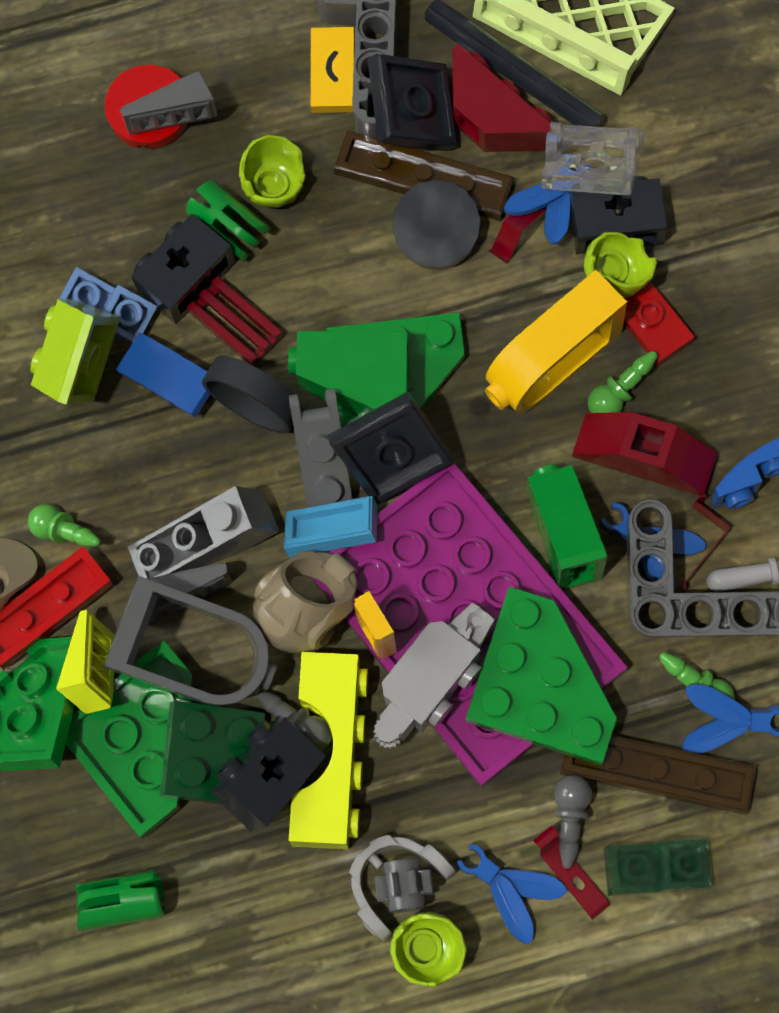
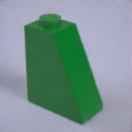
M297 331V347H289L288 350L289 374H296L300 390L325 400L326 390L335 388L337 405L362 417L408 392L407 331Z
M549 464L536 469L533 472L534 476L527 477L526 490L555 583L563 591L602 580L607 555L573 466L560 468L559 464Z

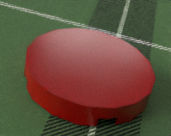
M154 64L135 66L121 73L110 85L105 98L106 118L115 136L127 145L137 148L138 145L142 147L149 146V149L161 148L175 141L187 128L188 123L129 135L120 109L181 79V77L169 68Z

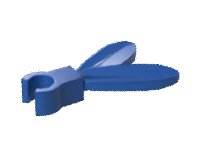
M575 155L567 157L563 169L555 181L542 183L512 195L506 202L504 211L509 215L523 216L547 207L544 233L551 244H559L566 236L569 225L571 188H576L586 182L591 167L590 164H586L583 172H574L571 169L575 162Z
M612 503L610 506L611 510L620 513L622 522L619 525H611L606 521V518H601L599 523L605 531L616 533L626 540V523L629 514L623 505ZM636 520L640 531L648 535L657 534L661 528H641L642 524ZM672 529L673 554L692 556L705 550V541L696 534L685 530ZM642 557L639 562L649 582L659 580L662 574L660 562L654 557ZM673 574V586L675 591V577Z
M694 683L686 687V695L692 704L716 719L692 730L683 740L682 748L684 751L704 753L713 750L743 734L748 728L750 731L769 732L779 737V727H772L770 724L772 717L779 714V705H771L768 708H749L748 710L733 698L709 685Z
M470 844L468 846L469 851H474L479 855L480 863L476 868L470 869L464 866L462 860L456 862L459 870L465 874L474 875L487 885L490 883V891L505 926L518 941L529 944L533 939V923L521 897L554 900L566 894V886L555 877L542 873L500 870L498 866L485 857L484 851L479 846Z

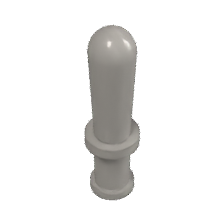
M772 557L768 558L767 563L717 569L709 573L706 583L709 589L714 592H724L770 581L772 586L779 585V561L776 562L775 558Z

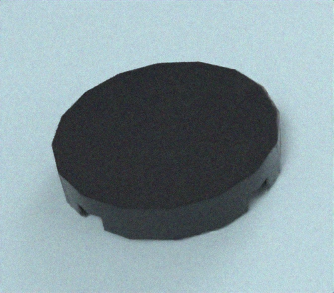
M431 180L415 185L402 196L394 210L392 229L397 245L410 261L423 268L442 270L458 264L471 255L480 238L481 219L476 203L466 190L449 181Z

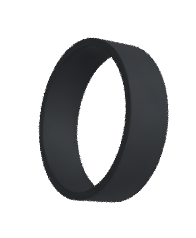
M219 355L215 358L202 380V385L206 391L218 402L242 418L273 432L288 433L293 426L289 395H294V393L269 374L244 361L224 355Z

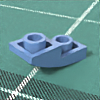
M78 267L73 271L59 299H72L120 316L114 338L129 344L134 342L139 332L143 334L157 308L156 305L122 286L117 285L114 288Z

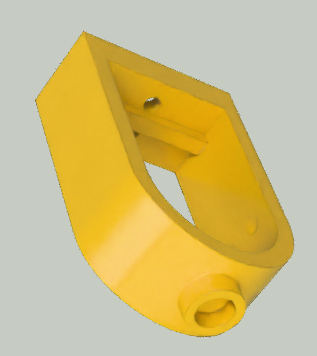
M597 270L593 271L516 336L496 357L485 377L486 381L490 384L485 389L488 398L500 410L510 405L517 413L526 412L538 405L622 334L627 301Z

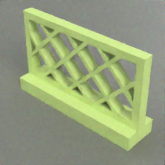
M475 0L473 17L621 96L628 87L633 72L673 16L675 8L661 0H619L620 2L606 5H599L598 0H589L591 7L570 10L567 0H558L562 12L551 14L538 7L537 2L545 0ZM646 9L659 16L653 23L637 25L633 11ZM624 13L628 27L608 30L603 16ZM595 18L599 32L587 33L576 27L574 21ZM632 38L636 50L631 56L615 48L612 41Z

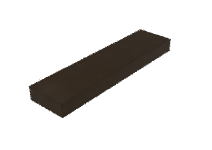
M350 130L346 132L334 166L335 175L401 194L407 193L417 184L431 180L452 182L467 191L476 203L480 216L500 222L504 213V206L508 201L514 183L513 176L406 146L378 143V138Z
M611 735L602 766L564 754L560 775H578L587 781L747 815L756 766Z

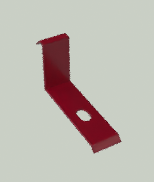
M547 207L523 216L509 215L506 217L492 249L487 251L507 264L522 232L546 211Z
M706 495L698 496L693 504V508L722 529L724 534L683 583L682 593L686 589L685 585L730 529L729 525L700 504L704 503Z
M553 826L548 827L533 840L540 848L542 859L592 920L610 906L608 900L575 860L571 868L566 869L563 867L559 851V833ZM574 877H579L584 883L585 887L583 890H578L573 885L572 879Z

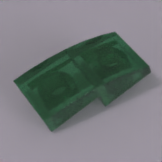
M706 839L660 841L655 844L611 845L604 848L608 896L679 892L711 888Z

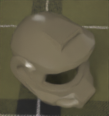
M303 551L265 574L254 591L256 599L253 603V619L262 632L266 643L287 653L318 650L325 646L334 634L333 627L352 612L355 603V593L358 587L355 576L357 569L339 553L332 555L326 552ZM297 576H309L318 579L331 590L335 602L331 604L315 603L307 596L294 591L291 587V580Z

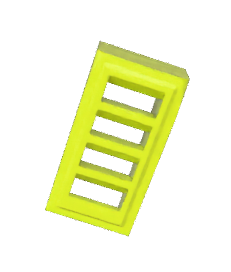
M88 610L80 611L56 688L85 714L109 709L114 692V671L105 669L103 666L115 634Z

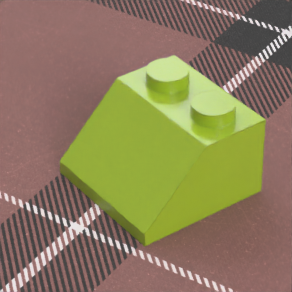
M57 299L56 305L50 307L45 317L44 330L47 331L43 347L37 349L31 362L30 370L31 373H34L31 386L57 402L66 405L94 401L121 317L72 299Z

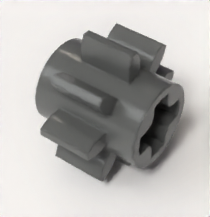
M402 859L384 863L385 876L374 877L378 902L388 901L389 913L424 909V896L434 895L431 870L420 871L419 859Z

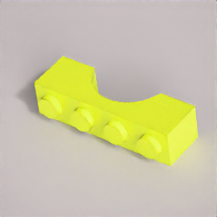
M302 652L298 698L303 708L315 713L329 724L333 736V753L330 763L322 776L313 784L297 791L292 796L289 842L292 847L349 850L350 838H358L360 809L351 808L353 790H361L363 763L354 761L355 743H364L365 715H357L358 696L367 697L368 669L360 668L359 656L356 654Z

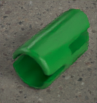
M209 180L198 187L197 192L211 207L202 202L199 203L190 197L186 205V213L188 216L194 214L231 245L233 254L245 262L250 254L222 231L223 228L226 226L247 244L256 248L261 242L260 239L234 218L236 212L264 234H267L271 227L216 181Z
M156 870L76 884L77 928L81 932L157 919L165 915V906H161L160 901L165 899L160 874Z

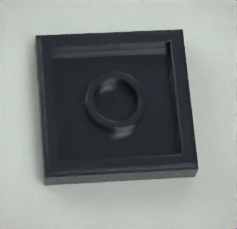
M377 53L367 59L378 143L440 151H450L457 147L446 64Z
M409 391L328 435L331 447L368 497L373 496L377 504L454 463L452 453Z

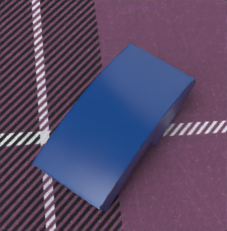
M140 332L116 368L124 377L150 390L164 401L195 418L210 396L202 385V380L207 373L206 370Z
M779 438L748 455L723 478L716 487L711 499L714 509L727 505L729 510H733L751 503L754 500L753 495L757 494L762 483L759 474L763 473L765 478L779 475Z

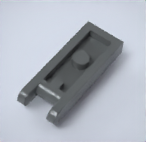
M335 388L327 389L325 392V401L328 407L301 411V400L298 394L289 395L307 508L352 500L348 468L331 447L328 438L329 434L341 428Z

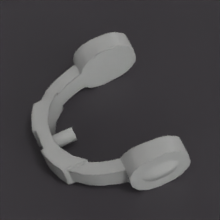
M385 835L370 842V846L361 854L358 853L352 863L349 873L352 876V891L360 907L357 914L370 933L377 936L382 942H385L392 933L375 915L364 896L362 884L366 867L371 862L377 869H380L384 863L377 855L391 849H404L419 856L448 881L456 872L449 864L447 858L430 844L423 847L406 838Z

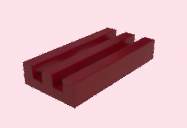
M216 277L211 282L212 286L208 290L204 289L199 294L200 299L196 303L192 301L187 310L189 314L246 363L255 367L283 337L282 331L219 277ZM220 294L269 337L266 340L263 339L216 297ZM210 306L258 348L254 352L250 351L204 310Z

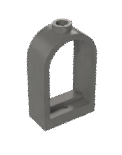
M138 576L103 668L199 703L219 706L238 702L249 696L257 687L268 690L277 664L268 661V648L265 638L258 626L248 617ZM158 598L229 623L246 635L252 646L254 662L249 678L238 690L227 695H214L133 666Z

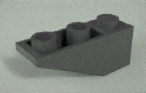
M234 486L128 546L138 576L147 579L210 565L249 549L278 533L279 529L263 490Z

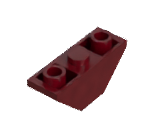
M457 44L452 49L454 126L484 152L547 151L553 145L554 132L553 122L549 115L538 106L532 108L524 101L519 90L512 82L507 79L500 80L489 70L486 61L474 51L469 53L461 45Z
M634 412L585 413L572 453L573 458L698 496H704L717 452L677 425Z

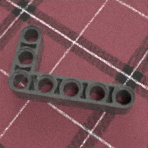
M651 499L640 502L632 509L627 517L626 542L628 619L634 632L644 637L779 636V592L674 593L671 513L666 505ZM641 511H653L659 516L661 528L657 534H645L637 527V515ZM642 557H654L660 562L662 574L659 580L649 582L642 579L638 574L637 566ZM741 601L748 602L756 611V621L749 628L741 627L734 620V608ZM693 602L702 603L709 610V622L703 628L691 626L686 619V609ZM644 603H654L662 610L663 620L656 629L646 628L639 621V609Z

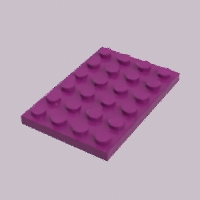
M455 463L418 482L377 514V542L330 550L328 552L332 555L339 553L357 569L355 576L358 587L355 599L370 591L394 631L397 652L382 660V658L379 659L358 624L355 607L344 618L346 623L388 674L429 623L443 621L449 625L471 603L479 606L494 619V625L480 648V661L477 664L483 667L509 587L554 600L601 690L605 689L627 670V666ZM310 577L329 602L334 603L333 593L327 585L318 579ZM479 673L466 690L459 686L448 701L453 706L444 720L437 727H434L431 723L430 726L482 788L535 744L465 721L480 676Z

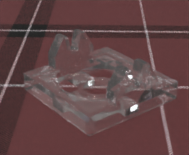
M550 122V132H547L546 162L541 176L542 189L631 195L644 145V130L633 127L622 129L563 125L558 122ZM572 145L590 146V150L584 151L579 155L562 154ZM605 147L621 148L624 151L623 158L610 157L608 153L604 152ZM595 159L605 163L597 168L582 165L585 161ZM569 168H576L577 172Z

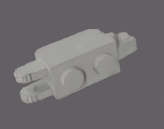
M471 603L449 625L443 621L429 623L382 681L383 695L387 708L380 715V720H376L377 724L374 725L375 730L373 731L376 734L375 739H377V744H380V748L384 747L385 750L387 748L390 750L392 748L396 749V746L400 745V741H404L414 727L422 733L430 723L437 727L451 710L453 704L448 700L460 686L466 690L482 670V667L477 664L480 661V648L494 625V619L479 606Z

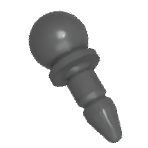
M264 690L257 691L256 696L266 711L273 713L277 719L286 717L321 752L328 747L332 738V732L329 724L324 719L310 716L306 708H302L297 712L287 702H282V699L276 694Z
M578 775L563 777L558 781L554 789V798L560 807L555 811V817L563 818L560 831L562 841L559 844L562 865L566 869L572 867L578 853L579 820H588V814L584 809L588 807L592 799L590 784Z

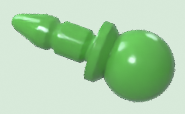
M651 351L637 358L633 365L628 367L619 376L618 380H615L610 375L607 378V385H600L594 388L589 394L587 401L590 413L621 412L624 401H630L633 398L628 393V390L632 389L642 379V376L651 370L657 358L656 352Z
M38 505L32 509L28 516L29 530L39 539L51 540L57 544L68 540L84 547H96L101 543L100 539L90 529L75 524L70 514L61 512L54 505Z
M666 652L660 654V661L672 676H677V679L685 686L694 683L706 684L735 700L734 691L726 681L713 679V674L708 670L699 673L689 664H685V661L680 657Z

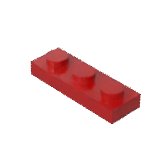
M84 546L8 603L0 612V667L3 670L24 655L37 641L47 637L114 585Z

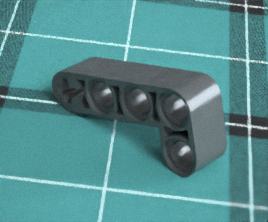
M316 0L318 14L325 22L337 25H355L352 97L355 130L357 133L378 138L375 117H370V102H373L370 79L365 77L369 74L367 59L376 53L396 56L397 0ZM372 33H382L385 35L376 40L367 37Z

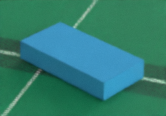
M373 496L286 511L284 550L290 558L303 551H313L316 553L377 542L378 505Z

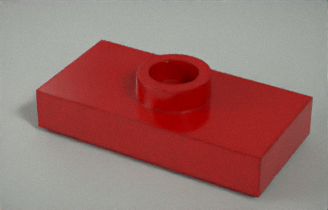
M651 281L634 295L624 298L627 301L623 324L646 353L656 352L657 358L654 363L657 367L694 342V335Z

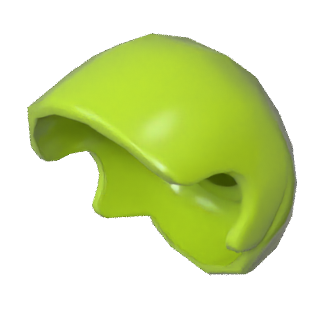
M265 135L253 140L244 151L239 167V178L245 195L261 207L279 208L295 201L303 188L306 176L302 151L298 146L282 136Z
M620 232L602 233L588 245L584 260L586 277L597 270L623 298H628L643 289L653 279L657 266V259L647 256L642 239L628 238Z
M436 912L417 913L401 922L394 930L390 946V954L395 969L409 983L426 987H436L453 976L458 975L462 970L467 953L462 931L450 918Z

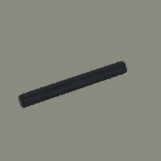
M434 0L425 11L426 22L470 53L472 51L478 53L490 67L587 135L593 136L601 128L605 117L602 112L443 1Z

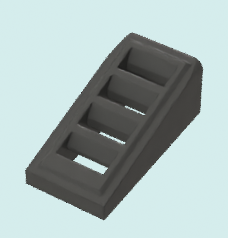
M199 71L139 98L120 109L129 135L202 121L218 116L214 99Z
M224 563L147 578L200 599L232 583L231 574ZM158 598L148 625L185 607Z

